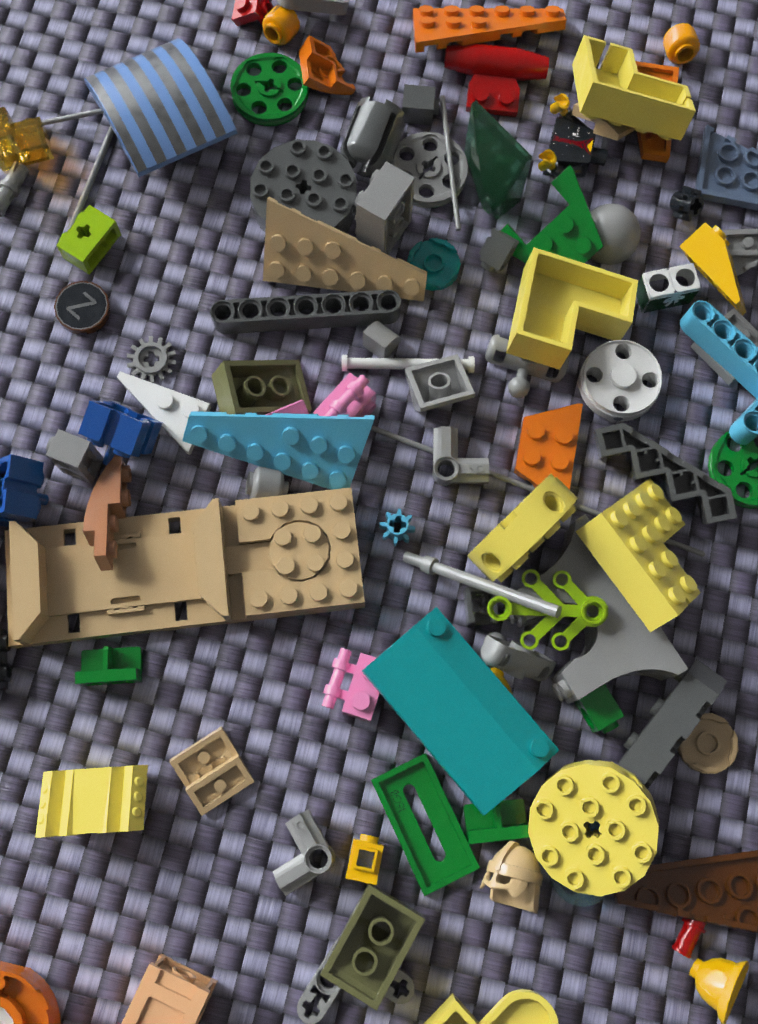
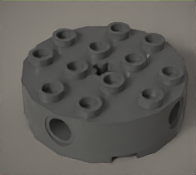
M300 139L284 143L272 148L263 156L250 178V199L253 214L260 228L265 232L267 198L271 197L277 200L278 203L290 209L294 208L311 219L322 221L347 233L356 215V206L354 205L357 197L356 176L349 161L328 144L315 140Z

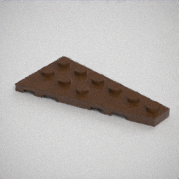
M758 850L650 865L645 876L625 891L613 893L615 904L758 933Z

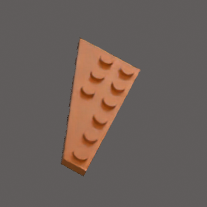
M423 5L419 8H413L415 53L424 52V46L436 45L437 50L447 48L450 42H456L464 46L500 40V35L508 33L511 34L512 38L522 37V33L528 30L535 34L565 30L567 19L564 10L558 6L534 8L526 5L520 8H509L500 5L495 8H484L474 5L470 8H459L449 5L444 8H433L432 6Z

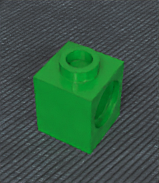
M605 684L581 699L574 701L592 733L601 730L603 734H606L619 726L617 720L624 717Z

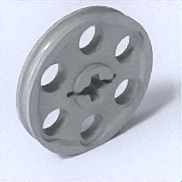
M420 132L412 134L399 142L392 165L415 177L414 206L436 208L452 201L451 188L445 187L442 183L444 180L450 179L448 164L444 160L447 157L443 134ZM450 138L452 156H455L459 161L453 165L458 196L465 186L468 164L461 147ZM427 142H432L437 146V149L427 151L423 145ZM402 152H410L414 158L405 161L399 155ZM433 165V170H429L427 173L425 172V174L423 175L424 169H428ZM423 188H428L432 190L433 196L424 198L419 194V191Z

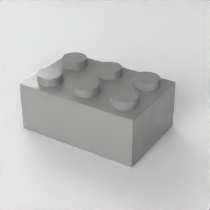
M386 161L380 170L376 169L370 178V185L365 191L359 192L354 205L356 206L355 234L358 241L370 247L374 246L388 255L412 220L415 177Z

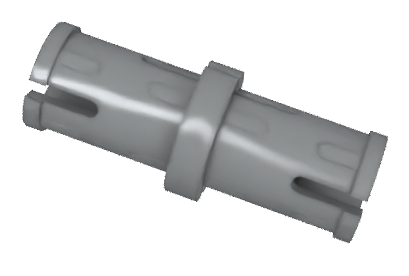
M17 161L13 163L5 179L0 180L1 216L5 215L14 197H18L20 193L19 188L30 172L25 165Z

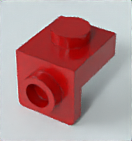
M235 0L231 20L237 26L256 20L262 24L264 16L273 8V5L269 0Z

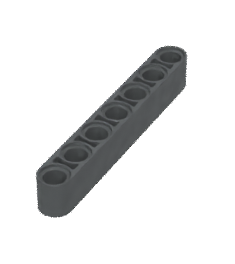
M393 290L228 299L215 302L211 306L210 315L215 329L221 334L368 326L375 321H379L384 325L392 324L400 317L401 298ZM389 304L395 308L386 310L383 306ZM364 306L367 310L361 312L355 310V308ZM330 308H338L340 310L337 313L328 312ZM306 309L313 311L309 315L301 314ZM278 311L285 312V314L280 317H276L273 315L275 312ZM249 313H256V314H258V315H257L256 317H254V318H247V317H246ZM222 315H230L226 320H219V317Z

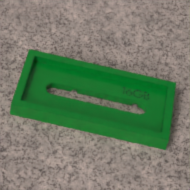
M426 753L371 780L424 896L480 868ZM408 784L413 785L443 847L445 858L442 861L434 859L405 797L403 789Z

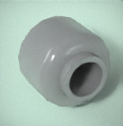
M260 466L255 468L254 472L248 473L245 494H248L250 499L287 495L289 482L284 481V475L281 471Z

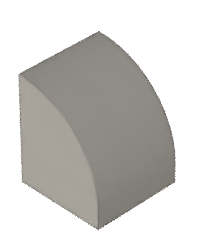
M379 321L373 322L363 331V346L379 358H388L401 342L400 336Z

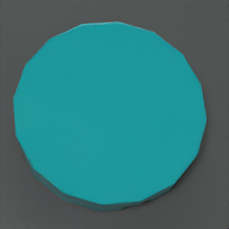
M430 238L429 241L416 243L410 250L407 259L408 263L427 271L425 289L430 291L443 290L451 286L457 279L461 266L455 247L446 240Z

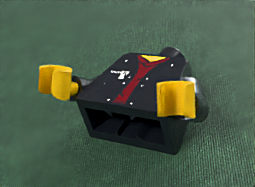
M561 93L554 97L555 102L550 105L551 113L560 114L555 121L549 149L539 154V158L543 161L538 164V168L540 171H543V175H551L557 178L570 165L574 169L576 177L582 178L585 177L590 163L601 166L605 165L608 150L594 147L596 134L593 133L594 130L572 115V110L568 108L570 104L569 98L566 94Z

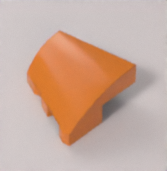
M309 35L299 49L303 85L329 94L352 95L356 90L355 86L345 82L342 77L345 69L337 60L331 46Z

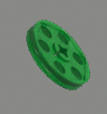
M261 53L243 61L236 68L231 79V95L236 110L246 120L257 125L278 126L288 123L303 111L308 100V87L303 85L301 66L293 59L282 54ZM278 65L287 68L283 73L273 71V68ZM252 68L261 70V73L256 76L249 75L247 72ZM291 83L302 85L301 89L297 91L288 88ZM242 88H247L251 91L247 96H240L237 92ZM282 103L292 105V108L288 111L278 109ZM256 106L266 108V111L262 114H256L252 110Z
M728 431L711 449L708 459L709 476L731 489L735 505L748 509H758V464L755 469L740 475L747 469L749 464L758 461V447L753 440L747 445H740V451H731L727 447V440L732 439ZM718 463L728 464L731 468V474L729 476L721 475L717 469ZM742 484L749 489L750 495L748 498H742L737 494V485Z

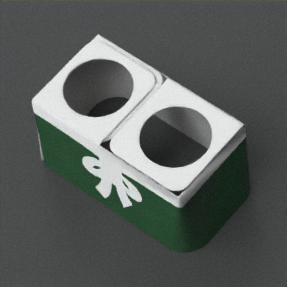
M694 263L643 273L638 282L636 294L641 312L644 309V313L689 304L701 289ZM682 276L686 278L689 286L680 285L676 277ZM668 279V288L662 292L653 290L649 284L652 281Z

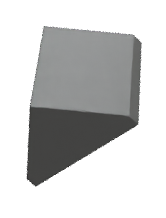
M458 354L404 368L413 407L416 411L422 412L475 397V392Z

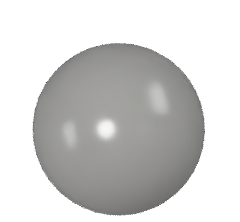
M611 203L596 207L590 213L604 247L591 259L606 265L621 263L628 259L638 247L641 236L639 221L630 209L620 204Z

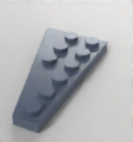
M706 125L703 130L695 189L702 191L700 197L703 200L758 210V150L753 147L747 149L735 143L737 139L729 135L725 138L713 132L715 128Z

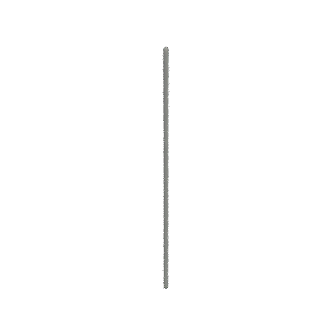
M376 426L371 427L373 432L433 454V448ZM489 470V476L531 492L535 489L531 485ZM578 503L573 504L576 509L593 516H598L602 513ZM670 538L665 542L698 556H705L704 551Z

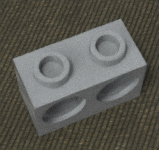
M58 429L56 435L49 439L46 446V456L61 472L93 484L104 458L90 441Z

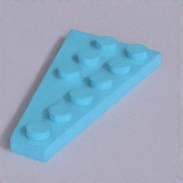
M191 411L182 441L257 466L279 470L284 475L327 489L350 488L375 415H364V417H349V415L339 414L335 417L291 413H272V415L245 413V415L227 414V412Z

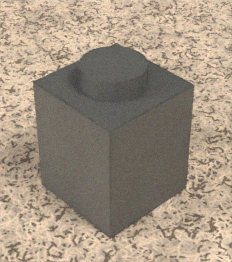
M404 84L402 111L404 112L403 120L405 123L432 126L433 115H438L440 99L435 98L436 87Z

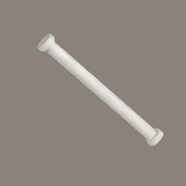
M342 355L341 367L342 371H347V369H404L437 359L347 358V355ZM468 356V359H460L464 369L468 370V373H474V356Z

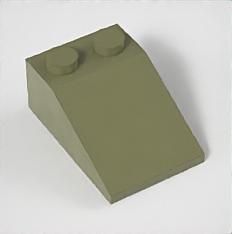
M299 360L223 361L211 375L220 412L245 415V413L265 415L299 400H304L308 413L312 410Z
M368 884L320 976L377 1011L425 921L424 916L377 886Z

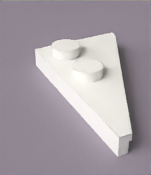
M119 371L117 378L124 387L142 404L154 419L163 422L162 427L182 447L186 454L191 455L195 445L182 441L191 411L209 412L211 409L210 403Z

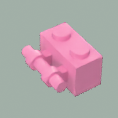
M350 372L313 414L335 417L338 414L349 415V417L370 415L376 408V392L367 386L369 380L365 376L360 375L357 378Z
M341 648L338 658H334L331 666L334 670L329 685H325L323 691L325 697L322 706L334 709L337 698L344 700L342 714L371 723L380 693L363 674L362 670L374 661L376 657L360 653L357 665L349 663L352 651ZM345 672L353 675L348 691L340 689Z

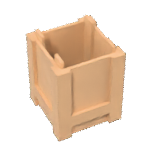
M160 954L155 963L151 962L148 965L121 1024H199L218 981L178 963L164 954Z

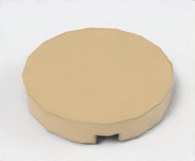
M704 713L698 725L677 750L682 761L690 769L702 774H717L731 766L735 761L739 750L738 737L724 718L713 713Z

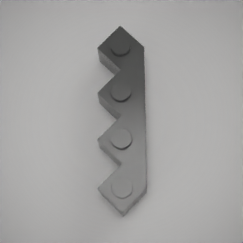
M626 423L594 430L593 434L599 460L627 454L633 481L661 475L668 502L696 497L702 524L737 518L730 488L712 479L687 461H683L650 438H646Z
M698 659L686 671L674 677L678 683L665 701L659 698L649 710V713L653 716L639 735L633 732L623 745L627 748V751L617 765L635 774L647 790L675 756L676 750L689 737L700 722L702 715L715 702L727 683V680Z

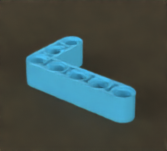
M703 300L696 301L680 319L681 329L756 398L729 429L730 436L734 442L740 445H747L758 437V347L710 303Z

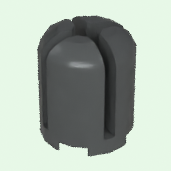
M371 96L362 98L357 103L340 147V153L349 161L354 173L367 178H371L376 169L380 170L386 161L392 164L406 126L403 120L404 112L396 104L387 99L385 104L378 101H369Z

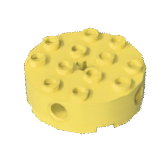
M550 474L467 556L490 581L493 582L498 579L500 582H503L514 569L517 570L529 558V551L534 552L545 541L544 538L549 539L561 527L560 520L565 522L577 510L573 504L578 498L557 477Z
M584 760L566 764L546 779L530 807L528 834L536 859L552 879L573 892L604 896L625 891L645 876L657 854L659 818L651 793L635 774L614 762ZM597 821L600 824L599 829L591 831L588 828L589 823L593 824Z

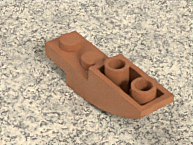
M118 455L113 457L99 476L90 495L84 516L83 533L89 545L94 546V558L101 571L113 570V558L118 557V547L116 540H114V533L119 531L118 519L126 518V509L131 506V494L129 489H127V483L132 481L131 468L129 465H125L123 457Z

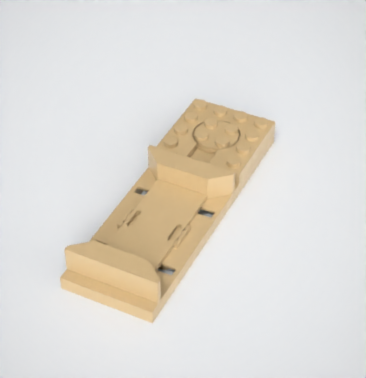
M352 487L235 500V505L222 506L219 498H215L204 509L118 519L119 531L114 533V540H116L118 547V557L113 558V570L101 571L94 558V546L89 545L83 533L84 522L24 528L16 521H9V530H5L8 646L12 648L365 608ZM180 521L181 533L170 534L169 522ZM75 533L76 545L65 546V534ZM186 601L187 620L176 621L175 603ZM79 614L80 632L69 633L68 615Z

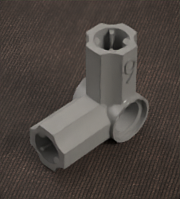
M451 426L433 428L432 476L434 481L442 486L451 484H488L489 458H458V428ZM441 465H448L452 468L453 474L449 477H444L439 474L438 468Z
M309 809L285 823L301 852L300 855L272 871L276 883L285 896L330 870L336 861L333 848L327 843ZM317 849H321L327 854L328 861L324 867H318L313 862V854Z

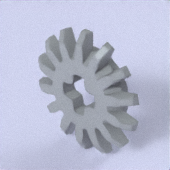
M149 336L148 343H144L142 338L139 339L141 346L136 347L132 345L130 347L135 351V354L127 353V358L133 360V362L127 364V367L136 368L131 374L136 376L142 373L140 379L143 380L150 376L151 383H154L155 375L157 374L161 380H164L165 378L161 372L165 371L171 374L173 371L167 366L176 365V360H169V358L176 355L175 350L168 352L172 344L168 342L163 346L162 337H159L157 343L153 341V336ZM153 353L156 358L160 359L151 367L144 360L148 359L149 354Z

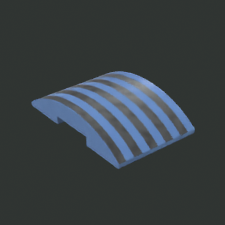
M179 38L84 78L85 84L115 132L122 149L138 177L238 134L223 101L205 69L189 46Z

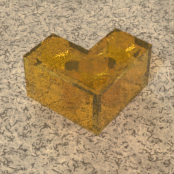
M0 108V168L2 171L10 170L15 161L27 166L54 159L49 136L40 117L27 118L13 123L6 108Z

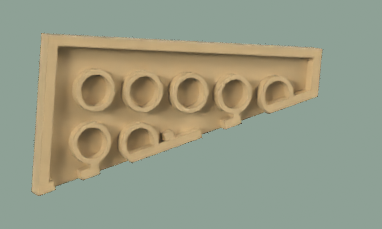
M271 197L267 198L263 281L346 292L393 290L399 294L401 299L424 301L427 271L399 258L391 257L381 252L380 249L374 246L370 247L358 241L357 238L322 221L311 219L294 208L290 209Z

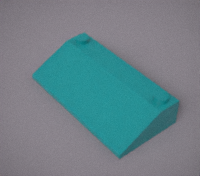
M437 607L362 670L363 674L482 815H486L526 782L559 751L557 746Z

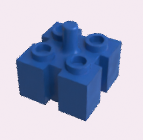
M89 401L78 434L87 437V440L94 446L104 447V444L108 445L103 459V464L108 465L115 455L130 458V456L140 457L141 454H151L163 422L134 412L132 409L113 401Z
M13 454L0 458V526L9 527V521L25 523L36 520L40 513L41 505H47L49 501L48 495L37 492V489L42 487L45 479L43 462Z

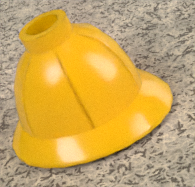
M697 958L690 969L689 975L695 979L696 990L700 997L717 1011L721 1024H726L748 972L749 962L741 961L735 963L724 958H711L707 961H702Z

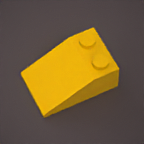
M705 222L679 247L691 263H694L695 268L743 316L746 313V308L732 255L728 249L730 243L726 239L725 233L717 225L711 228Z

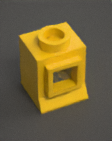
M361 834L360 839H353L346 879L377 885L384 849L383 844H378L379 837Z

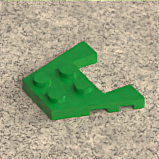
M569 165L551 182L568 202L569 206L528 244L522 240L509 224L501 229L504 233L520 241L512 256L524 263L527 262L534 247L582 263L589 261L604 247L575 171Z

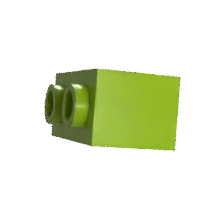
M89 205L84 212L78 214L71 228L61 235L56 246L65 260L90 275L121 236V232L114 219Z

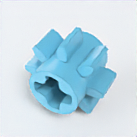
M398 509L397 513L393 515L386 512L387 522H380L379 528L386 530L382 539L387 540L390 538L393 540L394 546L401 540L409 543L407 532H415V527L409 525L412 515L405 517L401 514V509ZM395 523H401L400 532H394Z

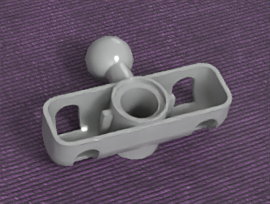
M499 334L491 337L485 353V359L489 363L517 371L516 377L510 380L508 384V391L515 398L525 397L529 393L530 383L527 380L528 375L557 383L566 374L569 365L568 357L560 368L557 377H549L546 375L549 366L507 354L509 340L500 337ZM495 351L506 353L504 361L493 359Z
M490 632L486 635L481 647V658L486 665L501 669L505 673L521 680L526 677L536 681H544L552 674L557 663L538 651L525 649L520 642L511 640V642L506 641L505 637L499 632Z

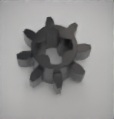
M683 186L682 191L675 192L670 200V208L674 211L672 216L688 222L691 221L692 217L698 216L704 207V200L700 197L702 191Z

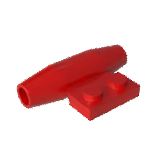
M487 44L448 45L445 53L444 68L473 76L468 84L466 112L516 117L520 95L517 81L546 79L549 57L514 47Z

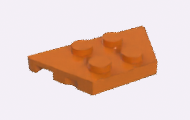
M577 403L524 417L514 468L515 474L524 480L530 481L535 488L547 476L552 474L570 490L583 404Z

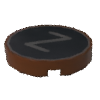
M88 281L74 282L64 287L56 297L54 305L55 315L64 329L73 334L94 333L102 328L109 319L110 300L104 290L97 284Z

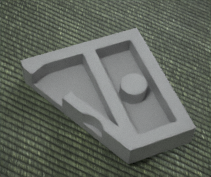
M758 229L722 230L730 243L728 249L732 255L737 276L758 265Z

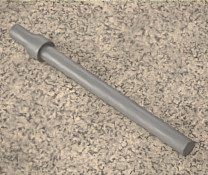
M408 551L403 555V562L419 567L420 571L426 574H438L489 594L505 597L511 602L558 618L561 614L562 607L439 563L437 558L428 555L422 557Z

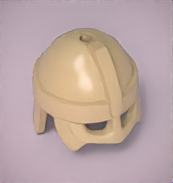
M509 841L494 855L492 860H489L487 872L481 882L480 889H483L485 885L491 889L490 899L493 902L538 914L540 886H542L543 881L540 865L530 849L520 846V843Z

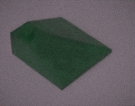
M475 100L471 105L464 153L482 208L498 220L521 201L532 156Z

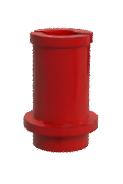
M682 918L684 924L671 948L691 959L701 934L706 933L704 929L706 923Z

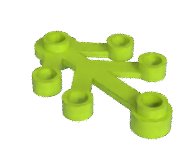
M526 570L521 576L523 585L532 588L542 600L562 607L558 618L516 603H511L502 596L493 597L487 604L489 616L496 621H504L510 615L546 616L531 631H525L521 634L520 643L528 650L536 648L539 640L563 617L577 618L563 632H556L552 635L551 645L558 651L566 650L570 645V641L586 626H600L608 617V606L605 601L597 596L587 597L574 584L571 575L564 570L556 571L553 574L552 583L555 587L564 589L577 605L563 604L540 580V575L536 570ZM528 573L536 575V582L532 585L525 581V576ZM561 573L567 576V583L562 586L556 582V577ZM498 602L503 603L505 606V611L502 614H496L493 610V606ZM591 605L596 606L598 610L595 617L587 615V608ZM528 634L535 637V643L531 646L524 644V637ZM560 635L566 638V643L562 647H558L555 644V638Z

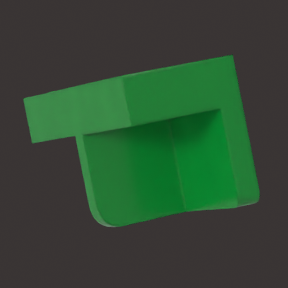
M104 646L103 649L83 650L81 652V671L75 672V684L84 687L142 683V649L140 647L112 648Z
M521 798L502 800L486 815H482L474 804H465L463 806L466 835L469 844L530 838L524 800Z

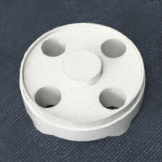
M613 340L598 346L588 355L580 370L577 386L584 402L594 413L605 418L610 423L619 424L623 421H630L642 416L652 407L660 394L662 371L655 356L644 346L629 340ZM616 352L624 354L626 359L619 358ZM587 375L594 376L598 382L589 381ZM642 380L650 382L653 388L646 387ZM613 404H620L624 411L616 410Z

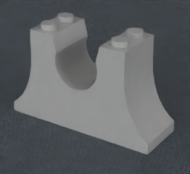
M586 514L576 519L564 533V543L557 561L548 571L540 576V580L563 604L577 605L564 589L553 585L552 576L559 570L567 571L571 575L574 584L587 597L597 596L603 599L608 606V617L602 625L597 627L586 626L583 629L585 646L581 655L564 664L551 678L554 683L551 686L554 694L560 701L564 700L566 704L581 699L615 678L640 675L663 681L678 676L688 669L661 627L652 632L647 629L575 532L590 521ZM562 573L556 577V582L561 586L567 583V576ZM536 579L533 580V581H531V582L528 583V584H530V585L534 584V583L536 582ZM523 586L517 590L541 599L532 588ZM591 605L587 608V615L589 617L597 615L598 610L596 606ZM510 615L507 619L511 624L516 623L518 628L538 623L544 616Z

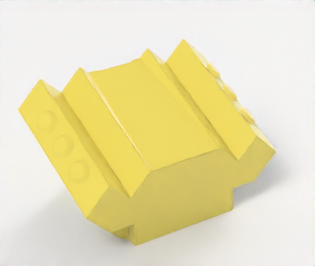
M148 765L44 772L35 838L144 830Z

